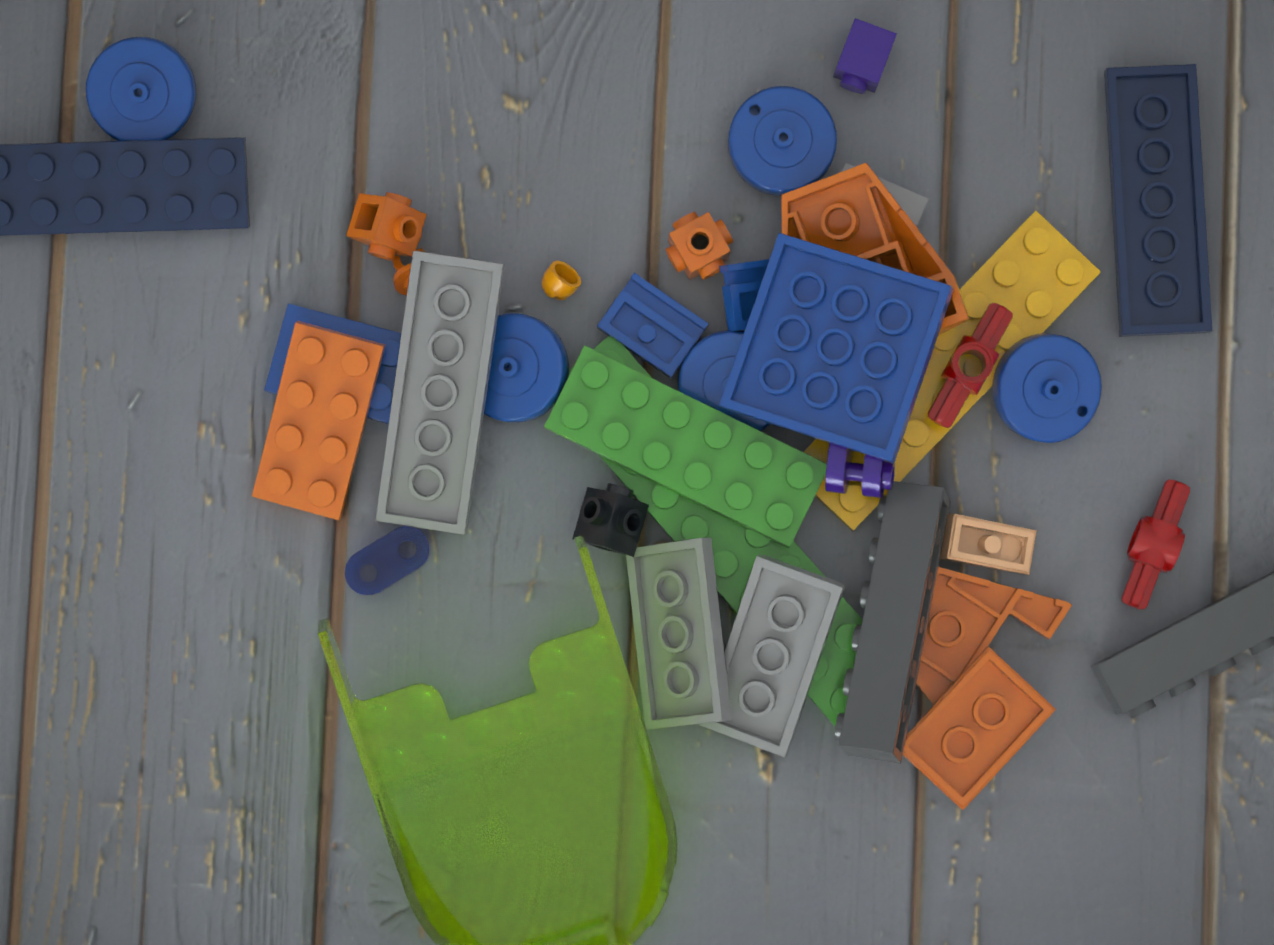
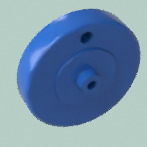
M131 37L110 45L95 59L87 76L86 99L90 113L99 127L118 141L169 139L184 127L193 112L196 101V83L188 62L174 47L164 41L151 37Z
M788 86L770 87L749 97L737 110L731 123L728 138L731 161L742 179L761 192L777 196L821 180L831 166L837 145L835 124L823 103L804 90Z
M518 313L498 315L484 410L485 415L499 421L519 423L536 419L547 413L555 405L568 379L569 361L561 338L553 328L542 320Z
M722 330L706 336L691 349L683 361L678 379L679 392L759 431L764 430L770 423L719 406L745 330Z
M1050 333L1031 335L1011 346L997 365L992 386L996 410L1008 428L1026 439L1043 443L1060 442L1073 437L1083 430L1096 413L1102 390L1100 372L1090 352L1071 338Z

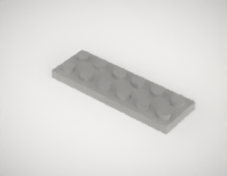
M413 251L375 521L462 535L467 533L505 264Z

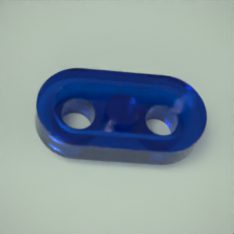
M411 526L399 527L350 557L345 567L346 581L352 590L361 595H377L422 568L430 556V543L419 529ZM410 541L415 544L416 553L413 557L403 558L400 555L399 549L404 542ZM366 565H373L377 569V577L371 582H365L361 578V570Z

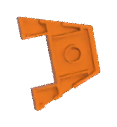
M938 567L916 682L917 686L931 704L934 705L984 649L989 646L1008 615H1011L1049 640L1072 605L1060 599H1053L1035 594L1034 592L1016 589L991 582L990 580Z

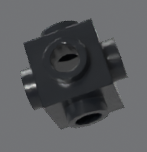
M608 483L606 491L587 487L572 539L605 551L634 557L649 504L632 499L634 491L619 485Z

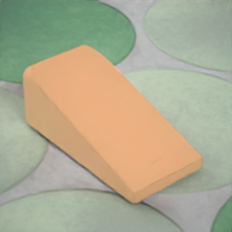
M948 514L940 559L1029 575L1037 530L959 514Z

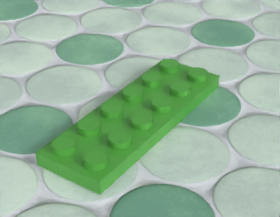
M585 345L544 425L545 429L790 548L826 474V463Z

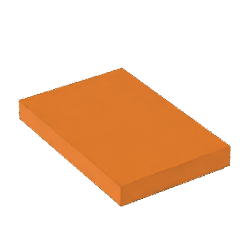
M986 647L910 729L906 735L903 756L961 810H964L1056 709L990 647Z

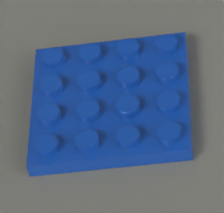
M778 233L719 406L856 452L895 463L954 290L953 287Z

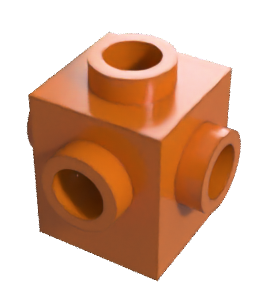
M386 192L385 196L359 193L346 236L368 245V254L384 260L393 261L395 255L412 257L413 251H416L421 239L422 228L427 214L411 208L412 200L399 194Z
M692 212L674 222L672 226L675 230L669 233L668 237L670 247L666 248L665 251L677 273L684 270L689 281L699 275L705 280L719 273V266L725 265L724 262L729 260L731 251L728 245L733 243V239L721 219L714 222L709 212L698 217L696 212ZM698 235L705 236L709 242L708 246L703 250L695 249L691 244V240Z

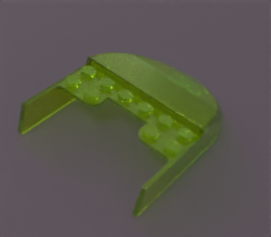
M583 535L575 537L574 540L599 614L598 622L591 627L545 641L535 647L530 655L529 667L536 692L453 719H449L439 691L432 685L425 683L412 684L366 700L356 698L329 619L319 620L318 637L406 897L420 925L436 944L632 945L649 926L652 927L668 898V890L677 862L675 821Z

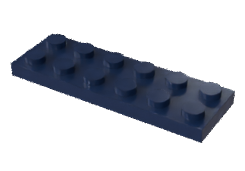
M1196 64L1106 68L1104 79L1119 337L1210 333L1212 331Z
M246 137L0 144V236L244 229L250 227Z

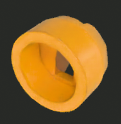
M553 261L541 279L542 289L549 298L565 300L573 295L581 285V278L577 271L569 264L562 261Z

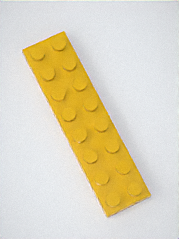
M1036 210L961 287L960 293L969 320L937 337L895 460L894 481L901 482L992 387L995 370L1006 351L1023 338L1043 333L1101 273L1097 267ZM997 303L1006 307L1013 313V319L995 349L999 357L990 375L986 378L977 395L969 394L952 426L949 428L939 426L928 418V411L946 381L941 374L948 364L950 357L964 335L971 337L989 304ZM964 354L959 358V368L962 373L970 377L980 375L982 365L976 356ZM815 439L804 453L827 464L829 442ZM853 451L852 463L864 464L865 454ZM825 477L815 495L851 531H854L878 506L880 500L877 497L863 496L862 482L849 481L846 494L826 492ZM884 489L883 494L887 495L888 489Z

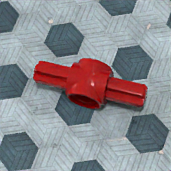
M997 303L989 304L971 337L964 335L950 357L948 364L941 374L946 381L928 411V418L939 426L951 427L969 394L977 395L986 378L990 375L999 357L995 349L1013 319V313L1006 307ZM964 354L976 356L982 365L980 375L970 377L962 373L959 368L960 356Z
M1170 479L1165 481L1152 517H1142L1131 537L1127 555L1129 560L1134 562L1121 600L1132 608L1140 610L1147 608L1159 573L1170 572L1180 555L1185 534L1177 526L1190 494V487L1182 482Z

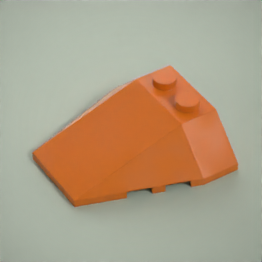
M867 163L781 195L782 234L951 285L954 290L938 336L969 320L955 276Z

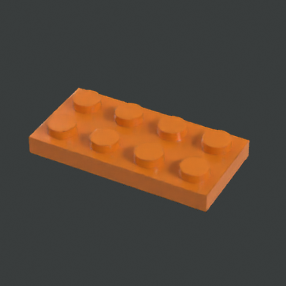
M301 321L295 322L252 497L335 520L342 518L386 344Z

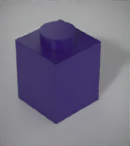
M855 18L833 78L841 80L840 86L851 92L865 94L866 90L875 93L897 33Z

